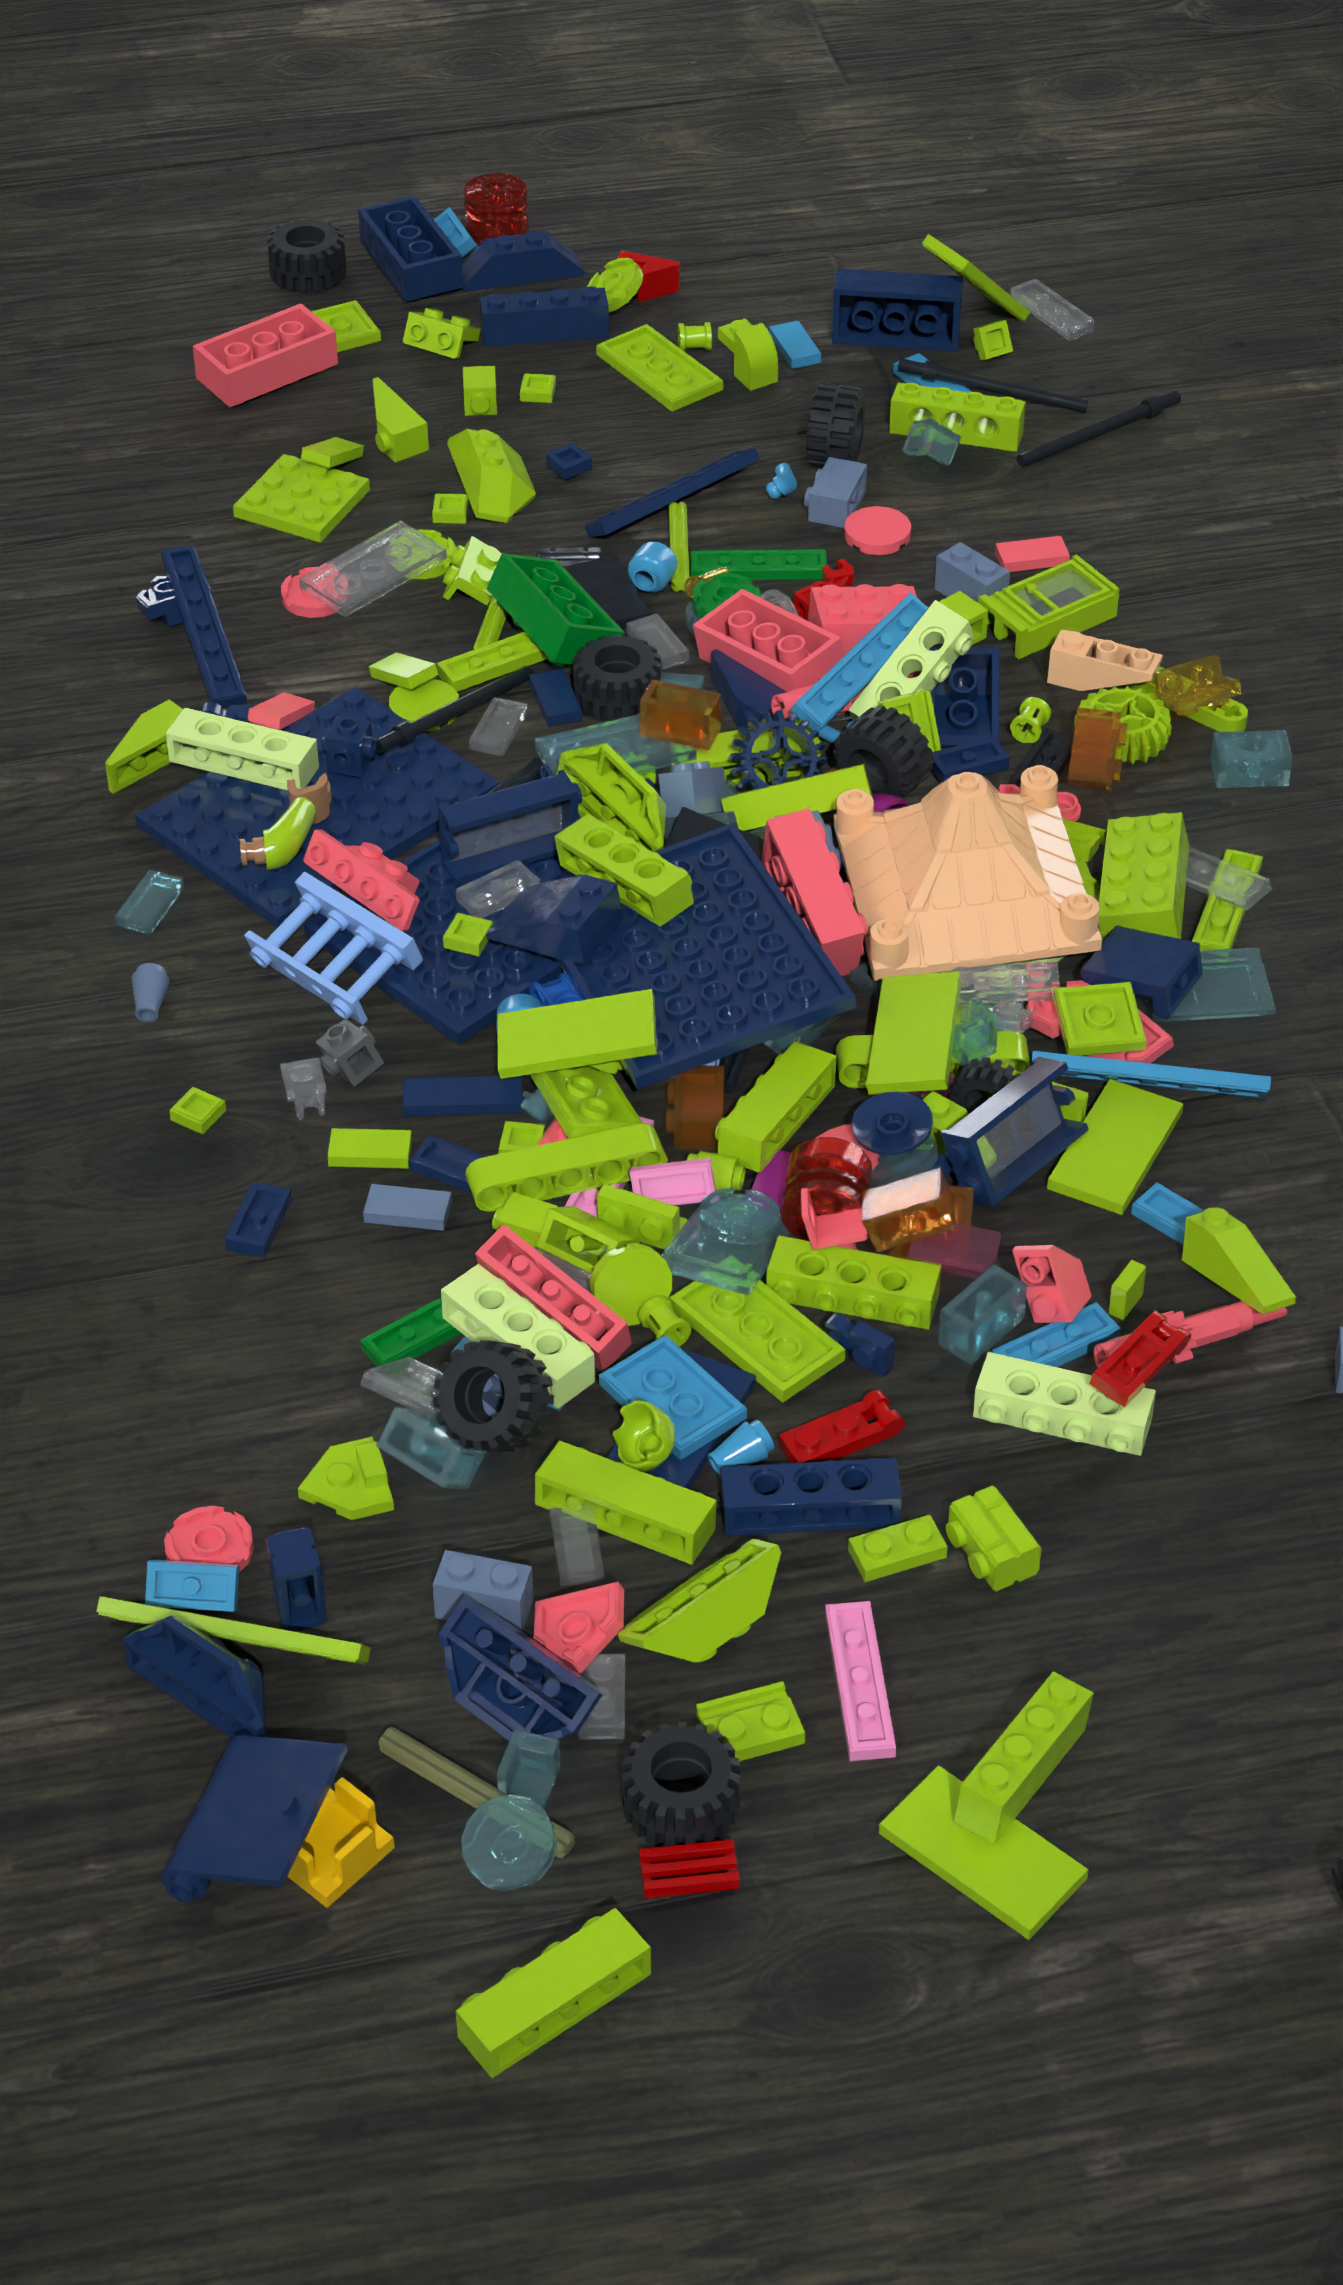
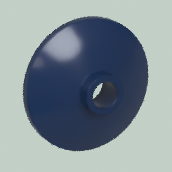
M885 1092L867 1099L857 1108L852 1119V1130L857 1142L865 1149L881 1155H899L918 1148L927 1140L933 1128V1116L929 1106L919 1097L905 1092Z

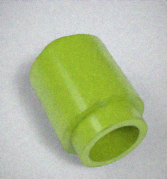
M700 1151L699 1154L690 1153L687 1160L711 1158L717 1195L732 1197L735 1190H742L746 1168L740 1166L739 1157Z

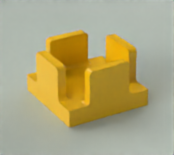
M343 1777L334 1783L335 1791L331 1788L329 1789L287 1876L326 1908L331 1906L395 1848L394 1837L376 1822L374 1802Z

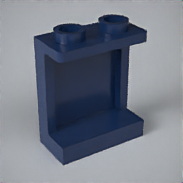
M1116 926L1109 936L1102 940L1101 950L1096 951L1089 961L1083 964L1080 980L1090 985L1131 982L1133 993L1152 997L1155 1016L1169 1019L1203 974L1200 943Z

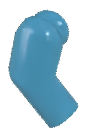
M788 463L779 464L775 468L776 476L773 478V481L766 485L768 494L775 500L780 498L781 495L788 496L792 494L797 488V480Z

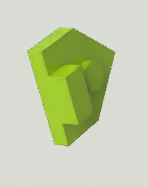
M373 1437L330 1446L298 1487L300 1499L312 1504L317 1502L335 1509L336 1514L350 1520L394 1510V1501L388 1485L387 1471L377 1441H374Z

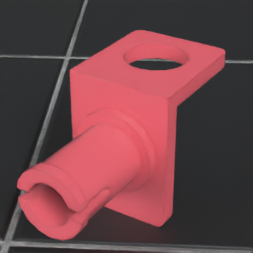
M808 1188L801 1189L802 1218L813 1250L832 1246L857 1250L855 1242L864 1241L868 1238L867 1214L864 1208L816 1216Z

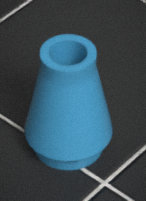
M754 1420L750 1424L745 1421L722 1444L709 1453L707 1458L713 1470L721 1477V1467L748 1466L768 1458V1453L774 1450L775 1447L771 1436L760 1421Z

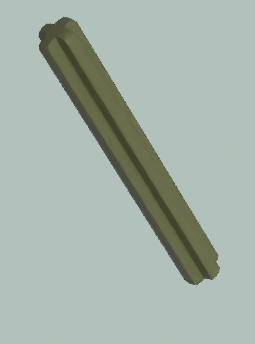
M395 1727L387 1728L380 1737L378 1745L382 1753L554 1856L565 1858L570 1850H572L575 1844L573 1833Z

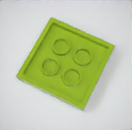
M283 454L233 505L234 517L321 543L370 491V480L351 472H344L334 468L328 469L303 461V459Z

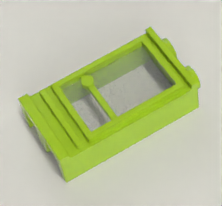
M1074 555L1069 561L1003 588L1000 592L996 591L993 595L983 594L978 596V603L988 609L987 625L994 622V634L998 640L1008 636V627L1016 633L1015 657L1021 659L1053 645L1061 629L1080 633L1117 617L1119 588L1078 555Z

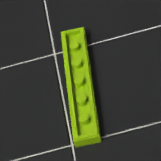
M101 1596L99 1597L96 1611L99 1615L110 1619L150 1625L172 1616L193 1626L209 1637L215 1636L230 1641L362 1665L368 1663L371 1647L354 1642Z

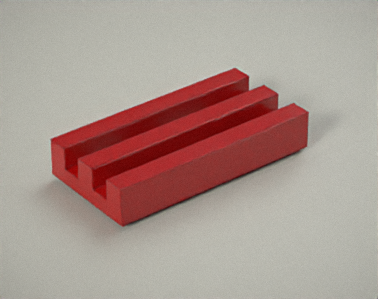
M734 1840L639 1849L644 1899L740 1889ZM727 1870V1873L699 1875L701 1872ZM680 1875L679 1878L652 1880L654 1877Z

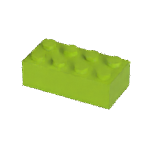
M1182 812L1108 819L1099 895L1098 924L1102 940L1106 939L1116 926L1181 939L1189 856V842Z

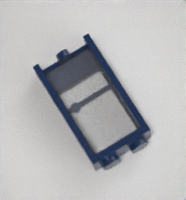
M560 770L556 776L552 775L471 798L464 802H457L450 806L447 803L438 805L441 863L454 884H460L558 855L554 836L581 819L578 813V804L582 803V794L576 782L572 783L565 771Z
M1037 1057L1032 1061V1066L951 1129L941 1131L946 1147V1155L952 1163L958 1180V1189L964 1200L993 1207L1089 1130L1087 1123L1068 1120L1063 1117L1059 1104L1068 1106L1075 1100V1095L1069 1088L1053 1085L1052 1082L1068 1070L1066 1062Z

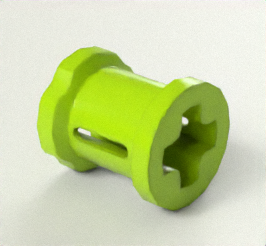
M705 322L703 326H685L683 323H678V347L684 352L688 348H705L706 351H711L712 332L710 322Z
M1029 697L1022 702L1019 708L1020 715L1016 716L1010 725L1012 736L1022 743H1035L1041 736V726L1046 724L1051 716V709L1044 700L1037 697ZM1036 709H1039L1037 716L1033 718ZM1028 723L1029 725L1027 726L1025 732H1022L1024 725Z
M663 1295L656 1296L644 1303L639 1310V1322L643 1327L652 1330L656 1335V1340L666 1335L680 1347L689 1338L691 1326L686 1319L679 1318L675 1314L668 1297Z

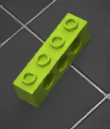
M898 382L891 399L889 433L1017 452L1023 436L1026 401L1016 400L1012 397L988 396L979 392L967 393L950 390L945 387L933 388L919 386L916 383Z
M586 814L554 836L560 866L577 876L584 874L617 883L620 902L656 925H664L677 914L694 904L691 889L692 880L686 870L666 861L658 853L651 852L638 844L633 838L626 837L616 831L606 822H601L595 817Z
M778 1236L767 1269L766 1285L789 1304L929 1330L940 1292L941 1265L838 1246L813 1250L810 1241Z

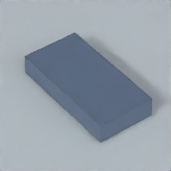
M371 1184L363 1211L364 1223L444 1231L452 1203L451 1192Z

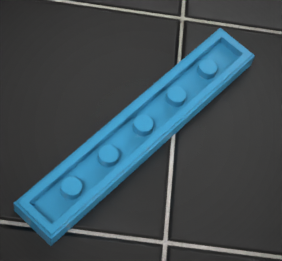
M910 592L816 682L790 710L796 713L800 720H808L810 722L808 726L810 729L820 732L871 682L928 610V607Z
M1033 1051L1032 1061L1037 1057L1066 1062L1068 1070L1060 1075V1077L1106 1082L1109 1079H1113L1125 1084L1262 1099L1268 1098L1271 1086V1076Z

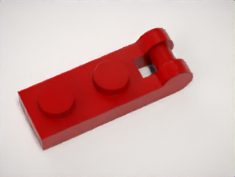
M1154 1311L1094 1371L1089 1384L1125 1408L1175 1355H1179L1185 1349L1192 1334L1182 1327L1175 1329L1166 1323L1167 1317L1158 1311Z
M874 1390L858 1403L779 1434L778 1446L790 1463L835 1461L897 1435L904 1428L905 1421L896 1410L889 1408L890 1401L881 1390ZM873 1418L877 1419V1421L870 1424L867 1422Z

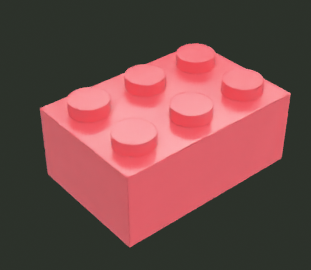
M867 584L858 585L857 587H838L836 585L811 587L808 621L841 637L845 656L910 592L915 596L916 593L913 586L895 584L889 587H873Z

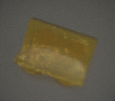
M1215 654L1161 669L1154 673L1158 699L1163 700L1164 707L1176 711L1177 715L1196 713L1198 707L1207 704L1209 706L1224 705L1229 702L1230 697L1242 694L1240 680L1222 675L1220 657Z

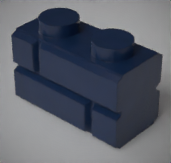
M304 1527L270 1535V1537L266 1538L273 1597L282 1630L294 1632L323 1625L327 1621L322 1572L311 1529Z

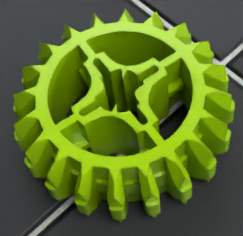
M1114 685L1111 690L1100 688L1098 694L1089 693L1087 699L1081 700L1075 715V735L1079 738L1082 750L1090 751L1091 757L1101 756L1103 762L1113 760L1118 765L1120 762H1128L1133 765L1135 760L1146 763L1148 757H1158L1159 751L1165 750L1172 724H1170L1171 716L1169 715L1170 709L1164 707L1163 700H1155L1154 693L1144 694L1142 688L1131 690L1127 686L1125 689H1118Z

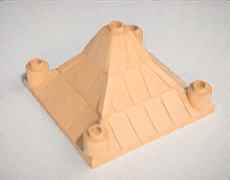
M1042 765L1026 769L1021 775L1020 793L1015 794L998 793L990 781L982 775L963 772L951 776L936 786L921 799L920 803L900 809L885 810L884 812H874V800L865 791L852 789L839 795L837 799V814H834V828L847 879L853 893L856 913H861L867 924L868 934L864 936V944L874 981L882 980L883 977L928 974L1101 950L1102 938L1098 928L1099 903L1094 897L1086 894L1080 872L1076 865L1072 847L1069 843L1057 804L1058 776L1055 771Z

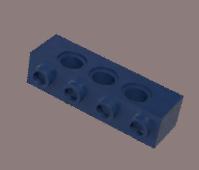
M896 1458L721 1467V1502L725 1536L884 1528L901 1523L902 1495Z

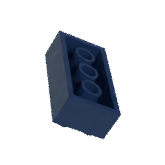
M415 195L358 209L360 242L406 302L418 301L423 299V297L439 293L446 294L452 290L463 288L462 255Z
M837 269L833 290L832 344L958 352L963 276Z

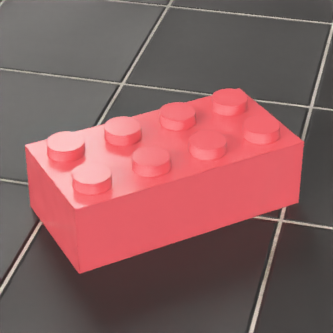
M298 304L193 345L196 379L229 407L241 405L247 400L268 394L272 390L287 384L296 383L302 378L315 373H321L325 369L338 364L336 331L303 304Z
M744 589L738 591L693 624L699 658L711 664V651L718 649L786 692L814 685L819 681V677L824 676L844 657L841 637Z
M810 808L768 819L761 858L762 864L839 974L845 976L858 972L860 956L864 954V936L868 934L867 924L864 916L861 913H856L850 885L848 882H842L836 854L833 851L829 852L825 844L826 835L822 823L815 821Z

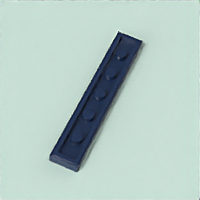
M753 448L737 450L587 523V526H585L589 537L607 535L759 460L757 451Z
M195 545L161 551V560L209 702L217 703L223 708L230 707V705L247 704V695Z

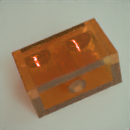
M652 679L640 699L641 736L686 745L696 749L710 750L721 730V694Z
M1078 707L1068 773L1069 786L1112 791L1113 780L1120 781L1123 759H1116L1118 745L1125 746L1128 724L1121 723V712Z
M702 1065L676 1075V1081H668V1105H674V1109L667 1108L666 1132L674 1133V1149L718 1150V1140L715 1139V1131L719 1121L723 1118L724 1066Z
M937 1168L863 1191L862 1223L876 1251L880 1252L955 1229V1197L941 1168Z

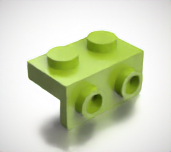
M425 308L424 313L409 312L403 343L458 359L461 354L463 341H478L481 329L469 326L471 321L469 319L452 316V319L449 320L443 318L444 312Z
M473 536L464 547L458 545L450 559V563L453 565L448 569L442 583L446 584L443 598L449 600L454 592L459 589L481 603L488 605L493 595L487 590V587L502 553Z
M603 1184L597 1194L598 1218L641 1238L640 1242L674 1252L688 1228V1219L679 1216V1207L607 1184Z

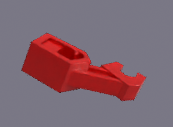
M842 558L837 561V570H832L828 565L822 567L823 581L813 583L794 593L793 613L808 621L811 587H823L825 585L849 587L854 582L853 566Z

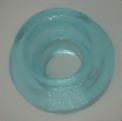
M536 1089L533 1094L527 1091L522 1094L524 1100L519 1107L543 1124H546L550 1117L555 1118L540 1090Z

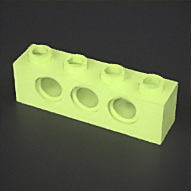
M935 600L849 708L852 719L856 720L872 707L875 709L879 701L907 693L919 692L922 689L932 691L938 682H943L948 677L955 660L959 655H964L973 643L974 634L969 621ZM935 644H943L939 650H929ZM921 671L918 677L907 678L910 673Z
M189 708L182 710L166 732L169 762L288 790L287 780L295 779L296 788L303 789L319 768L317 739Z
M477 1264L441 1289L443 1319L471 1341L480 1342V1340L521 1345V1348L529 1349L536 1354L534 1360L543 1361L547 1369L542 1374L543 1376H551L553 1386L547 1389L549 1395H554L553 1406L559 1409L595 1382V1356L591 1348L585 1342L577 1341L557 1321L552 1318L549 1319L527 1299L509 1288L504 1280L497 1278L480 1264Z
M988 1352L975 1388L973 1417L1141 1456L1152 1421L1156 1390L1144 1387L1124 1408L1089 1384L1092 1375Z

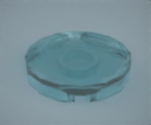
M929 1135L922 1145L904 1154L880 1155L878 1157L879 1164L873 1171L863 1176L865 1183L868 1187L877 1190H894L902 1187L900 1181L910 1178L911 1182L921 1179L932 1169L938 1159L934 1138Z
M726 1188L712 1192L702 1199L698 1221L701 1229L715 1239L738 1245L757 1244L771 1239L778 1233L781 1223L780 1208L775 1201L765 1194L755 1190H745V1195L734 1194L735 1189Z
M514 1794L495 1797L479 1806L467 1820L461 1838L462 1856L473 1876L488 1888L503 1892L515 1891V1888L523 1887L526 1884L530 1886L539 1881L551 1867L557 1850V1837L554 1826L546 1811L532 1799Z

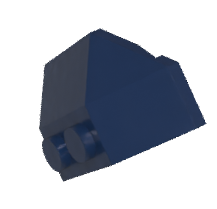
M531 231L526 234L501 235L496 238L481 239L462 264L464 292L584 276V269L578 254L547 231Z
M465 1595L438 1633L441 1647L444 1648L446 1668L454 1700L523 1751L576 1735L602 1697L599 1690L585 1676L523 1631Z
M172 1616L133 1631L123 1638L127 1667L230 1738L237 1735L267 1737L263 1676L254 1662L246 1658L242 1660L230 1652L217 1637H208L193 1626Z

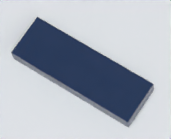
M500 1076L403 1079L404 1116L523 1113L522 1076L501 1079Z

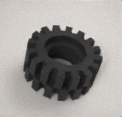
M983 1057L981 1062L977 1058L972 1059L970 1064L966 1063L950 1090L952 1091L949 1095L950 1100L964 1107L970 1114L989 1099L979 1090H984L994 1095L1018 1077L1020 1073L1014 1076L1012 1073L1015 1068L1011 1065H1008L1006 1069L1001 1067L1003 1061L996 1059L994 1064L990 1063V1057ZM1023 1105L1011 1114L1014 1123ZM1005 1119L993 1128L994 1133L1001 1132L1003 1128L1008 1130Z

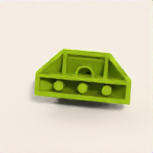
M465 429L449 438L447 445L476 518L508 523L514 514L521 511L534 499L536 492L521 456L500 436L489 430L482 429L476 431Z
M607 743L567 750L560 754L556 775H558V771L564 770L571 782L578 784L582 794V804L598 820L608 823L613 829L626 837L633 838L638 844L651 852L663 849L667 805L656 790Z
M749 1540L739 1550L725 1555L701 1570L634 1617L624 1629L617 1633L620 1642L695 1663L710 1659L717 1653L718 1647L731 1638L745 1634L751 1628V1624L765 1614L781 1556L779 1546L761 1540Z

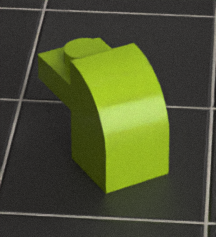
M742 319L718 327V339L734 353V376L750 391L778 382L776 347L768 329L763 323L752 325L746 319Z

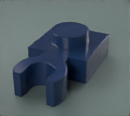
M834 1313L825 1323V1327L831 1330L828 1335L848 1350L849 1360L855 1362L861 1368L869 1369L882 1377H885L893 1368L894 1338L861 1321L853 1326L846 1317L838 1313Z

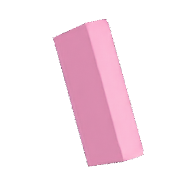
M711 1158L636 1166L630 1169L633 1193L664 1203L683 1205L716 1201L718 1196Z

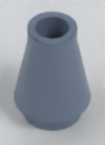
M145 963L138 966L136 972L131 977L136 1007L135 1016L140 1021L153 1022L158 1019L159 1009L169 987L170 979L164 967L155 963Z

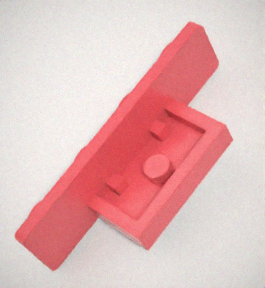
M314 830L303 859L304 863L397 929L407 931L419 904V897L415 895L420 880L407 872L408 867L384 856L382 854L383 850L374 844L363 842L361 846H345L325 831Z

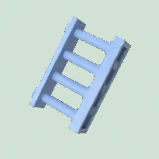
M304 872L295 881L302 896L300 898L301 904L267 940L249 930L244 935L251 948L249 954L260 966L264 968L268 965L329 1003L331 1008L343 1019L351 1017L363 1025L368 1019L359 1002L360 999L393 964L398 965L402 963L411 970H414L423 961V958L412 937ZM319 912L327 917L328 920L293 957L279 949L311 914L316 915ZM347 929L354 934L355 937L320 974L306 966L339 930L344 931ZM374 946L381 950L382 954L348 991L333 983L366 947L371 948Z

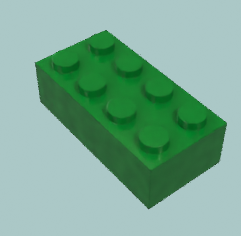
M506 553L501 554L487 590L497 600V604L513 617V622L522 627L530 636L531 642L543 650L551 663L558 666L573 665V659L577 655V651L580 647H586L587 642L591 640L597 641L599 637L624 636L625 632L557 560Z

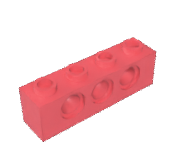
M505 1224L475 1253L478 1264L497 1278L504 1280L509 1288L527 1299L549 1319L552 1318L557 1321L577 1341L585 1342L594 1353L595 1367L601 1372L606 1371L632 1344L626 1321Z

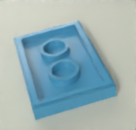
M663 1335L599 1374V1385L622 1407L635 1400H641L660 1407L668 1414L676 1429L672 1453L679 1460L684 1459L747 1419V1408L666 1335Z

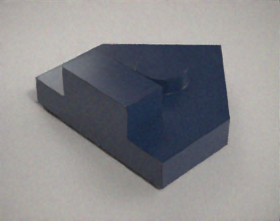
M156 576L150 582L151 588L149 590H142L137 595L138 609L149 619L162 616V621L168 627L183 623L167 576Z

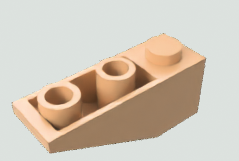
M1061 629L1050 651L1047 683L1077 691L1113 687V685L1120 686L1152 681L1163 655L1142 648L1138 649L1118 644L1111 640H1102L1083 635L1079 632Z

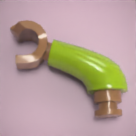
M326 773L319 777L316 784L303 789L296 788L295 779L287 780L289 808L271 828L263 830L264 837H253V842L247 843L245 838L239 839L242 866H248V861H255V865L267 864V871L284 867L290 863L299 852L312 824L320 823L330 815L332 793Z

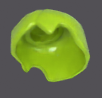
M635 1400L621 1408L620 1413L624 1418L623 1424L619 1429L613 1431L614 1439L618 1445V1457L625 1465L644 1472L652 1471L659 1467L672 1452L676 1429L673 1421L663 1409L650 1402Z

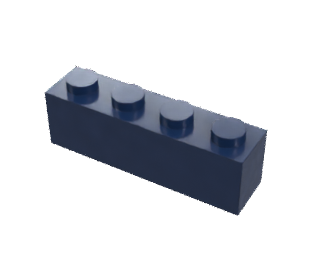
M590 286L577 290L555 289L551 292L538 293L526 291L521 294H492L487 297H480L481 332L484 347L609 337V304L605 287L597 288Z

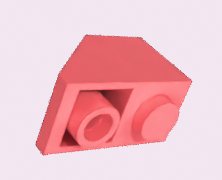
M1053 1245L1015 1246L1012 1252L1034 1323L1072 1322L1092 1297L1081 1260Z

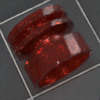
M489 173L474 177L466 183L463 189L466 213L465 229L476 244L481 239L496 238L501 235L526 234L529 232L528 215L526 212L528 209L527 187L520 178L510 174Z
M835 1137L814 1138L804 1141L793 1149L787 1163L786 1187L783 1190V1201L781 1204V1219L788 1232L800 1240L810 1241L802 1218L801 1189L805 1188L809 1190L816 1216L839 1214L840 1212L864 1208L867 1214L869 1206L868 1196L872 1182V1162L865 1151L852 1142Z

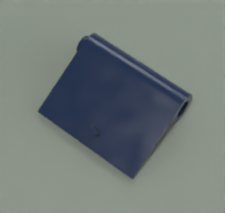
M246 1735L232 1737L161 1875L162 1883L166 1887L168 1894L183 1902L200 1900L205 1896L209 1888L208 1879L283 1887L348 1751L346 1745Z

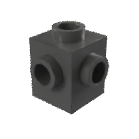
M347 1019L330 1027L326 1034L315 1042L323 1055L319 1058V1061L327 1073L332 1077L339 1075L353 1087L384 1064L374 1046L377 1042L369 1030L363 1025L358 1028Z

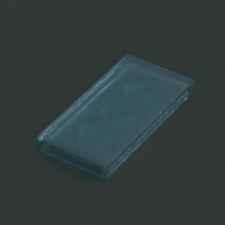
M672 707L535 738V749L550 776H556L561 753L567 750L607 743L637 773L697 759V749Z

